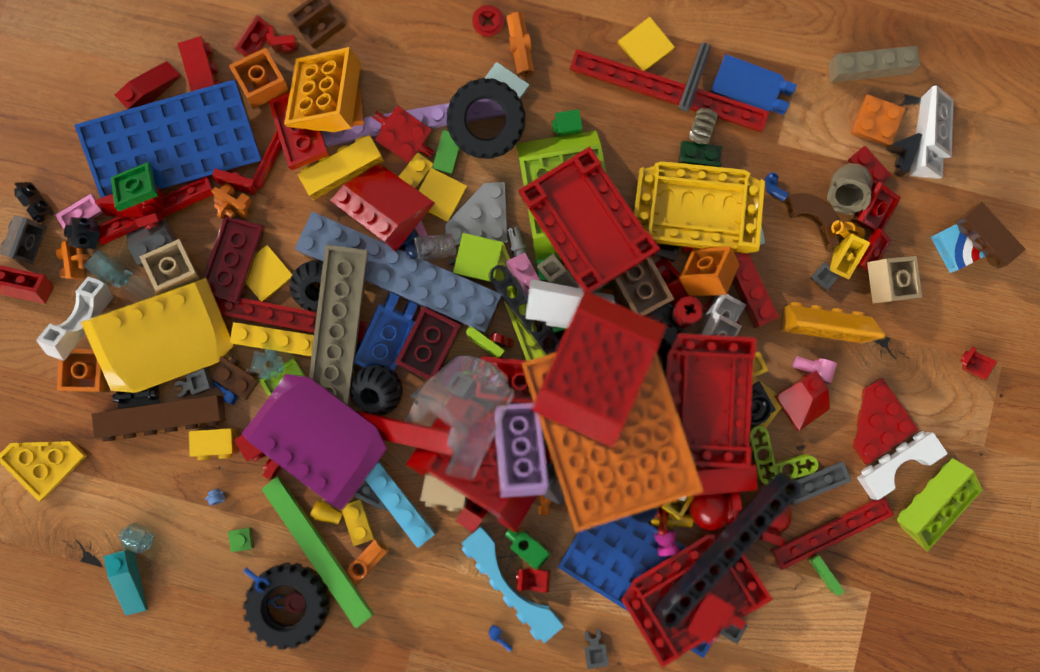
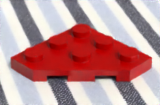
M883 378L877 379L862 390L861 410L858 413L856 439L853 442V448L866 465L919 430Z

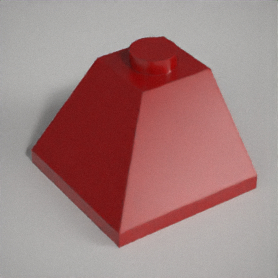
M817 370L804 375L774 396L797 432L830 410L829 388Z

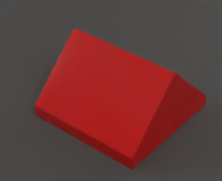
M873 183L870 204L864 211L862 209L856 212L852 221L872 231L875 228L884 230L901 197L883 183Z

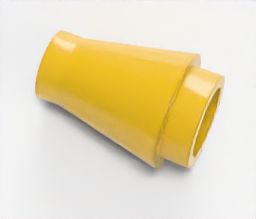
M316 500L310 517H313L316 521L338 525L343 513L338 512L324 501L319 502Z

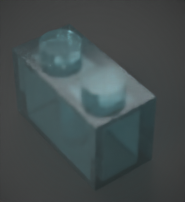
M100 250L84 265L101 282L118 288L124 286L130 280V276L133 273L116 257Z

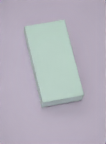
M497 62L485 77V79L493 78L508 84L511 89L516 91L520 99L529 88L528 83Z

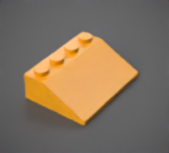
M350 47L296 59L284 123L286 127L328 132L352 129L361 62Z
M791 302L790 305L783 308L781 332L856 343H866L884 338V332L872 317L865 316L864 312L853 311L852 314L844 313V309L832 308V311L824 310L823 306L812 305L811 308L803 307V303Z

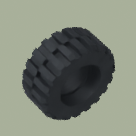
M478 78L461 86L452 96L447 108L446 122L451 138L462 151L476 158L492 159L504 155L515 147L525 129L526 115L522 100L508 84L493 78ZM481 99H490L497 102L505 113L503 130L497 136L490 139H482L475 136L467 126L466 116L470 106Z
M290 562L275 565L259 576L260 578L267 577L270 580V585H267L264 581L260 582V586L265 589L264 592L257 591L255 587L256 582L253 581L251 583V588L245 594L247 600L243 602V609L246 610V614L243 617L245 622L249 621L250 626L247 628L249 632H255L258 635L255 638L258 642L264 640L267 642V647L278 646V650H285L287 647L294 649L300 644L304 645L321 629L329 613L328 604L330 596L326 594L328 590L326 584H322L320 581L322 578L319 574L315 575L312 573V568H304L300 563L290 564ZM280 586H292L299 590L305 598L306 613L302 620L294 625H285L278 622L269 611V596L273 590Z

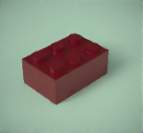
M422 307L395 363L435 383L462 326Z

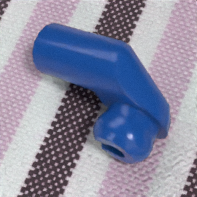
M771 172L765 177L767 193L784 201L788 192L778 187L777 181L779 176L777 173Z

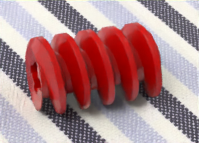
M692 296L684 297L678 301L671 311V317L678 327L686 328L697 322L703 313L701 302Z

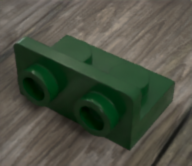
M682 140L678 163L721 167L722 146L705 145Z

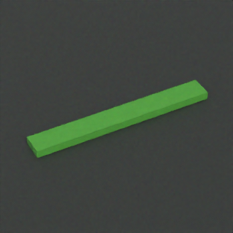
M280 476L275 477L262 488V491L354 627H360L375 614Z

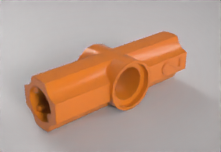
M514 12L506 16L510 35V50L512 56H514L517 76L526 77L534 73L531 41L529 34H527L524 14Z
M376 538L350 564L345 572L355 586L389 552L387 546ZM358 563L363 565L364 573L357 570L356 566Z

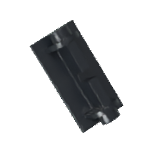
M31 182L14 183L16 186L14 195L23 207H27L30 204L26 211L33 221L41 223L45 220V215L55 214Z
M159 385L137 393L117 391L116 394L112 395L113 402L118 403V409L160 404Z

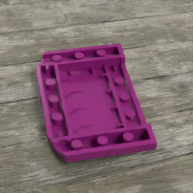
M285 374L242 433L247 441L340 510L345 509L388 450L378 427L312 378Z

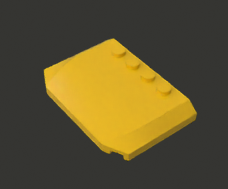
M661 161L655 163V166L646 169L644 167L640 168L634 215L657 244L693 248L731 246L733 252H756L760 248L765 181L762 179L760 181L750 176V172L742 169Z
M207 277L81 322L111 391L140 392L216 364L220 361L219 358L225 356L234 346V344L230 343V333Z

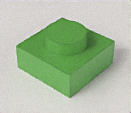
M251 527L228 531L231 552L254 548Z

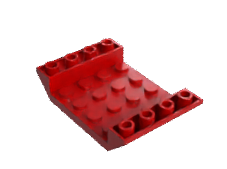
M585 290L539 390L532 411L613 447L660 344L666 325Z
M451 397L431 427L457 432L456 454L449 455L416 448L406 465L423 476L426 473L430 474L498 516L497 521L516 532L538 495L501 498L493 413L472 400L466 399L464 401L458 397ZM543 444L547 467L552 457L549 449Z

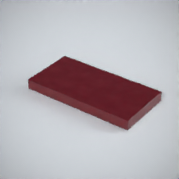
M224 215L202 279L207 277L215 298L235 304L240 303L265 230L264 226Z

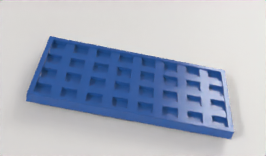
M235 79L74 125L100 198L113 194L110 177L147 162L152 165L155 184L159 189L212 175L214 169L226 171L262 160Z
M629 515L578 531L557 567L627 610L622 602V598L633 580L673 555L658 556L657 548L659 545L654 537V534L658 533V529L647 522H637ZM675 540V544L678 545L679 551L686 548V546ZM704 641L692 648L691 651L704 658L711 645Z

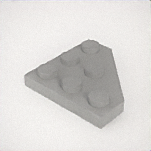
M505 182L484 183L445 224L446 246H460L462 233L507 244Z

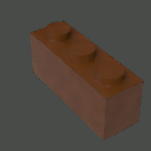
M983 202L970 208L955 222L959 231L972 241L974 248L981 251L987 257V262L997 269L1008 266L1026 250Z

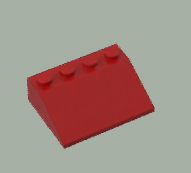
M379 163L344 184L331 199V202L343 213L395 252L435 204L434 201Z

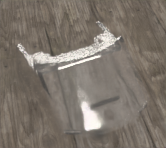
M473 356L455 357L410 395L415 401L405 420L406 422L431 427L438 416L453 427L448 437V446L455 454L446 473L450 476L473 479L514 395L513 389H510L506 382V376L496 366L486 360Z

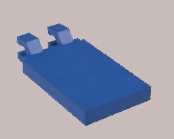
M725 54L710 92L766 111H773L784 115L790 103L777 99L778 94L781 93L791 97L797 85L784 81L783 75Z
M389 292L385 304L377 305L357 348L354 363L362 367L376 364L383 365L392 369L391 372H394L397 366L395 361L415 323L413 316L418 305L407 301L402 313L394 309L400 296Z

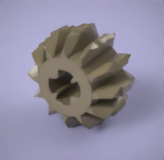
M700 108L697 111L689 135L690 140L705 145L709 142L718 117L716 112L707 108Z

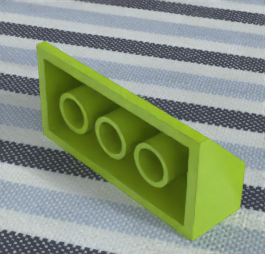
M952 458L941 467L940 472L935 478L928 481L926 488L914 497L909 507L902 510L899 514L897 521L901 528L926 551L933 547L983 491L975 472Z

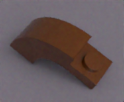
M803 193L791 194L786 197L784 202L790 219L805 217L813 221L820 231L825 250L833 249L840 245V235L833 233L831 229L832 224L837 220L840 221V218L826 201L817 196Z

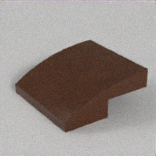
M307 0L288 14L290 20L313 49L345 26L343 20L332 9L327 0Z

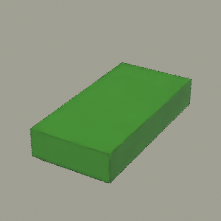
M443 130L433 169L453 175L460 148L451 138L449 131Z
M817 554L808 557L809 562L830 592L838 596L843 594L845 591L822 558Z

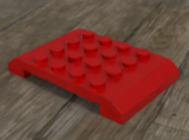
M590 146L518 190L524 204L583 293L585 290L590 293L595 292L660 251L649 232L645 231L602 168L600 160Z

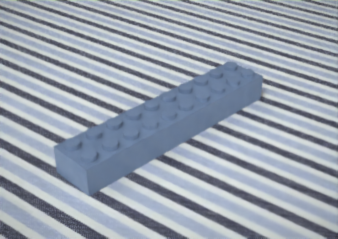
M313 211L295 247V250L321 262L324 260L325 245L369 250L365 282L387 292L394 293L403 299L425 307L462 325L472 326L478 332L485 335L502 299L498 292L418 257L415 259L409 258L402 250L397 249L395 252L383 242Z

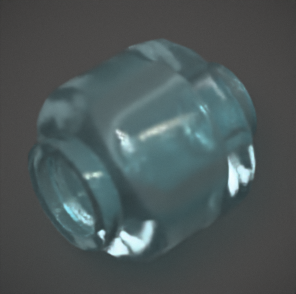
M131 523L121 530L119 539L123 549L142 553L152 546L154 534H152L150 527Z

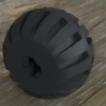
M309 261L300 265L293 272L289 284L291 296L295 302L302 308L315 312L318 309L323 268V262ZM314 282H318V284H320L318 285V288H314Z
M376 364L362 368L355 375L351 385V394L353 401L356 402L355 405L361 408V411L382 416L390 413L398 406L403 389L401 380L397 379L398 375L395 372H391L392 369Z

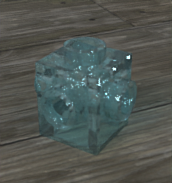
M265 349L264 353L254 351L250 372L259 373L258 378L271 380L272 376L278 377V373L282 374L284 362L281 356H277V351ZM269 361L270 366L267 368L266 363Z

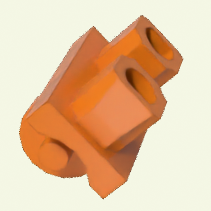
M227 183L220 189L215 187L212 190L214 194L213 201L215 202L214 208L218 210L217 216L223 219L224 215L232 218L235 214L243 220L246 219L248 216L247 209L251 204L250 197L241 194L236 200L233 198L235 189Z
M68 241L61 242V247L56 249L58 259L64 262V267L59 269L60 277L76 280L86 279L85 262L91 260L90 255L83 254V248L69 246Z

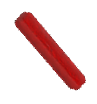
M278 131L275 132L253 177L257 188L261 189L282 148Z

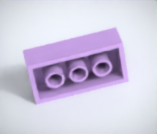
M534 403L495 405L493 419L501 498L543 495L548 489L542 429L538 414L532 411Z

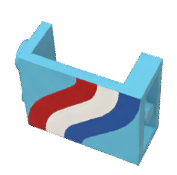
M957 224L930 237L950 273L985 257L981 251L974 248L972 241L959 231Z

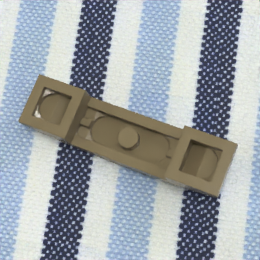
M554 253L537 265L549 283L580 288L564 263Z

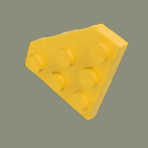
M73 441L10 443L0 453V463L41 502L87 455Z

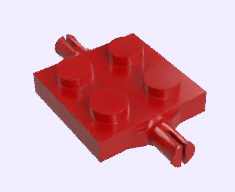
M399 105L387 117L377 110L375 111L372 118L382 124L381 130L375 138L377 142L407 163L419 151L429 158L432 156L434 150L425 145L426 137L432 130L430 127Z

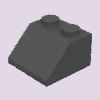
M14 215L13 220L8 225L6 239L1 244L0 254L33 265L47 226Z
M163 217L164 220L158 222L159 226L146 230L144 226L127 234L128 248L137 265L144 268L140 256L178 240L166 217Z

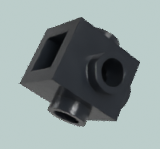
M71 217L69 225L66 224L64 228V237H67L69 246L96 248L100 235L97 221L84 217Z

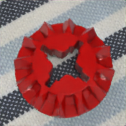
M483 5L474 12L472 25L476 33L481 34L483 37H493L495 34L500 33L504 26V16L499 8L493 5ZM483 17L486 18V19H488V20H489L490 18H493V19H492V24H493V26L490 25V24L484 25V24H485V20L483 19Z

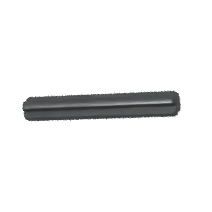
M703 42L700 45L679 104L680 110L687 112L691 107L711 50L710 44Z

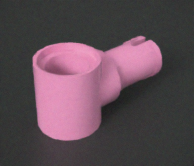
M796 356L792 367L809 373L817 370L826 384H831L837 363L821 358L812 361Z

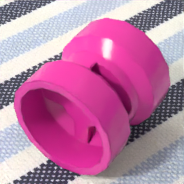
M667 530L664 536L659 535V533L654 534L655 541L659 545L657 548L658 556L679 553V547L675 544V530Z

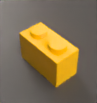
M237 428L189 431L190 457L197 456V460H210V455H218V459L231 458V454L238 453V446L234 441L237 438Z

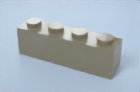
M917 46L835 54L828 65L831 82L911 74L920 66Z

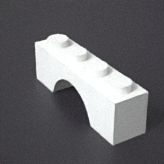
M88 276L76 290V303L69 318L62 324H49L36 341L47 355L62 361L68 357L85 335L81 322L100 315L114 298L106 282Z
M921 431L912 437L914 440L908 444L906 442L900 444L895 448L896 452L891 455L886 454L878 459V464L875 466L870 465L861 471L862 474L857 479L871 499L879 500L896 489L894 476L897 468L903 462L913 459L922 465H932L948 454L933 432Z

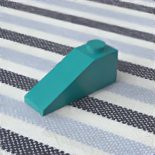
M134 548L103 556L108 579L125 615L148 610Z

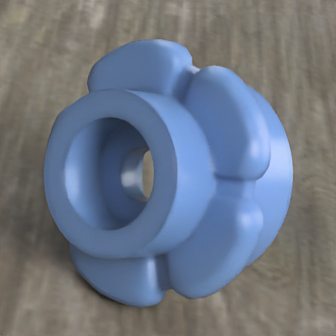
M220 489L208 492V497L205 500H208L209 506L222 503L226 500V492H221Z

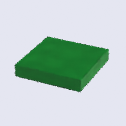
M149 162L110 177L114 204L118 211L158 196L153 168Z

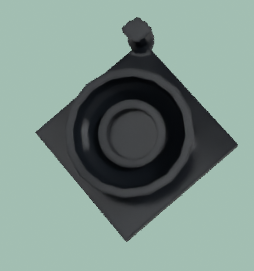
M760 381L752 385L750 427L765 422L771 413L776 411Z

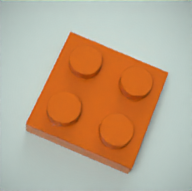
M866 94L851 134L889 147L894 141L905 108Z

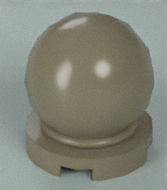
M848 163L836 170L831 178L827 200L836 212L844 215H854V212L862 209L864 211L868 207L873 188V179L869 170L856 163Z

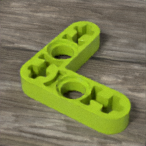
M759 424L750 427L753 462L757 465V477L762 483L767 485L778 473L782 472V468L786 464L792 465L793 470L788 475L794 479L813 474L817 471L818 461L809 454L775 461L767 429ZM757 429L763 432L759 437L760 441L766 444H759L758 439L753 436L756 434ZM761 449H766L768 452L764 460H759L757 457V453ZM807 459L810 462H812V464L809 465V469H807L804 466L797 467L795 463L797 462V464L804 465L806 464ZM762 465H766L767 470L769 472H772V474L769 475V479H766L763 476L764 474H766L765 467H763Z

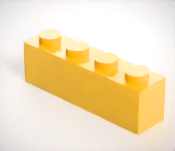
M370 135L361 136L355 140L354 144L339 148L337 153L320 159L319 163L314 166L304 167L301 173L297 175L308 195L315 200L376 164L382 163L384 160Z
M233 322L230 337L231 344L312 357L314 335Z

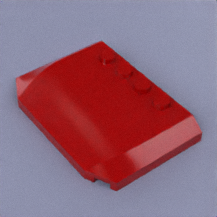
M678 334L667 354L666 382L694 466L750 469L751 446L749 445L753 359H755L756 337Z
M721 534L705 535L679 551V553L674 554L633 580L622 598V602L662 668L704 641L685 630L698 604L673 628L664 626L655 612V607ZM745 554L738 559L709 591L711 594L735 607L738 611L736 616L740 619L773 600ZM720 626L719 629H720V630H723V629H725L726 627Z

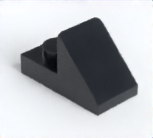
M917 133L890 145L886 149L899 155L894 163V167H896L895 175L902 177L910 171L923 134Z

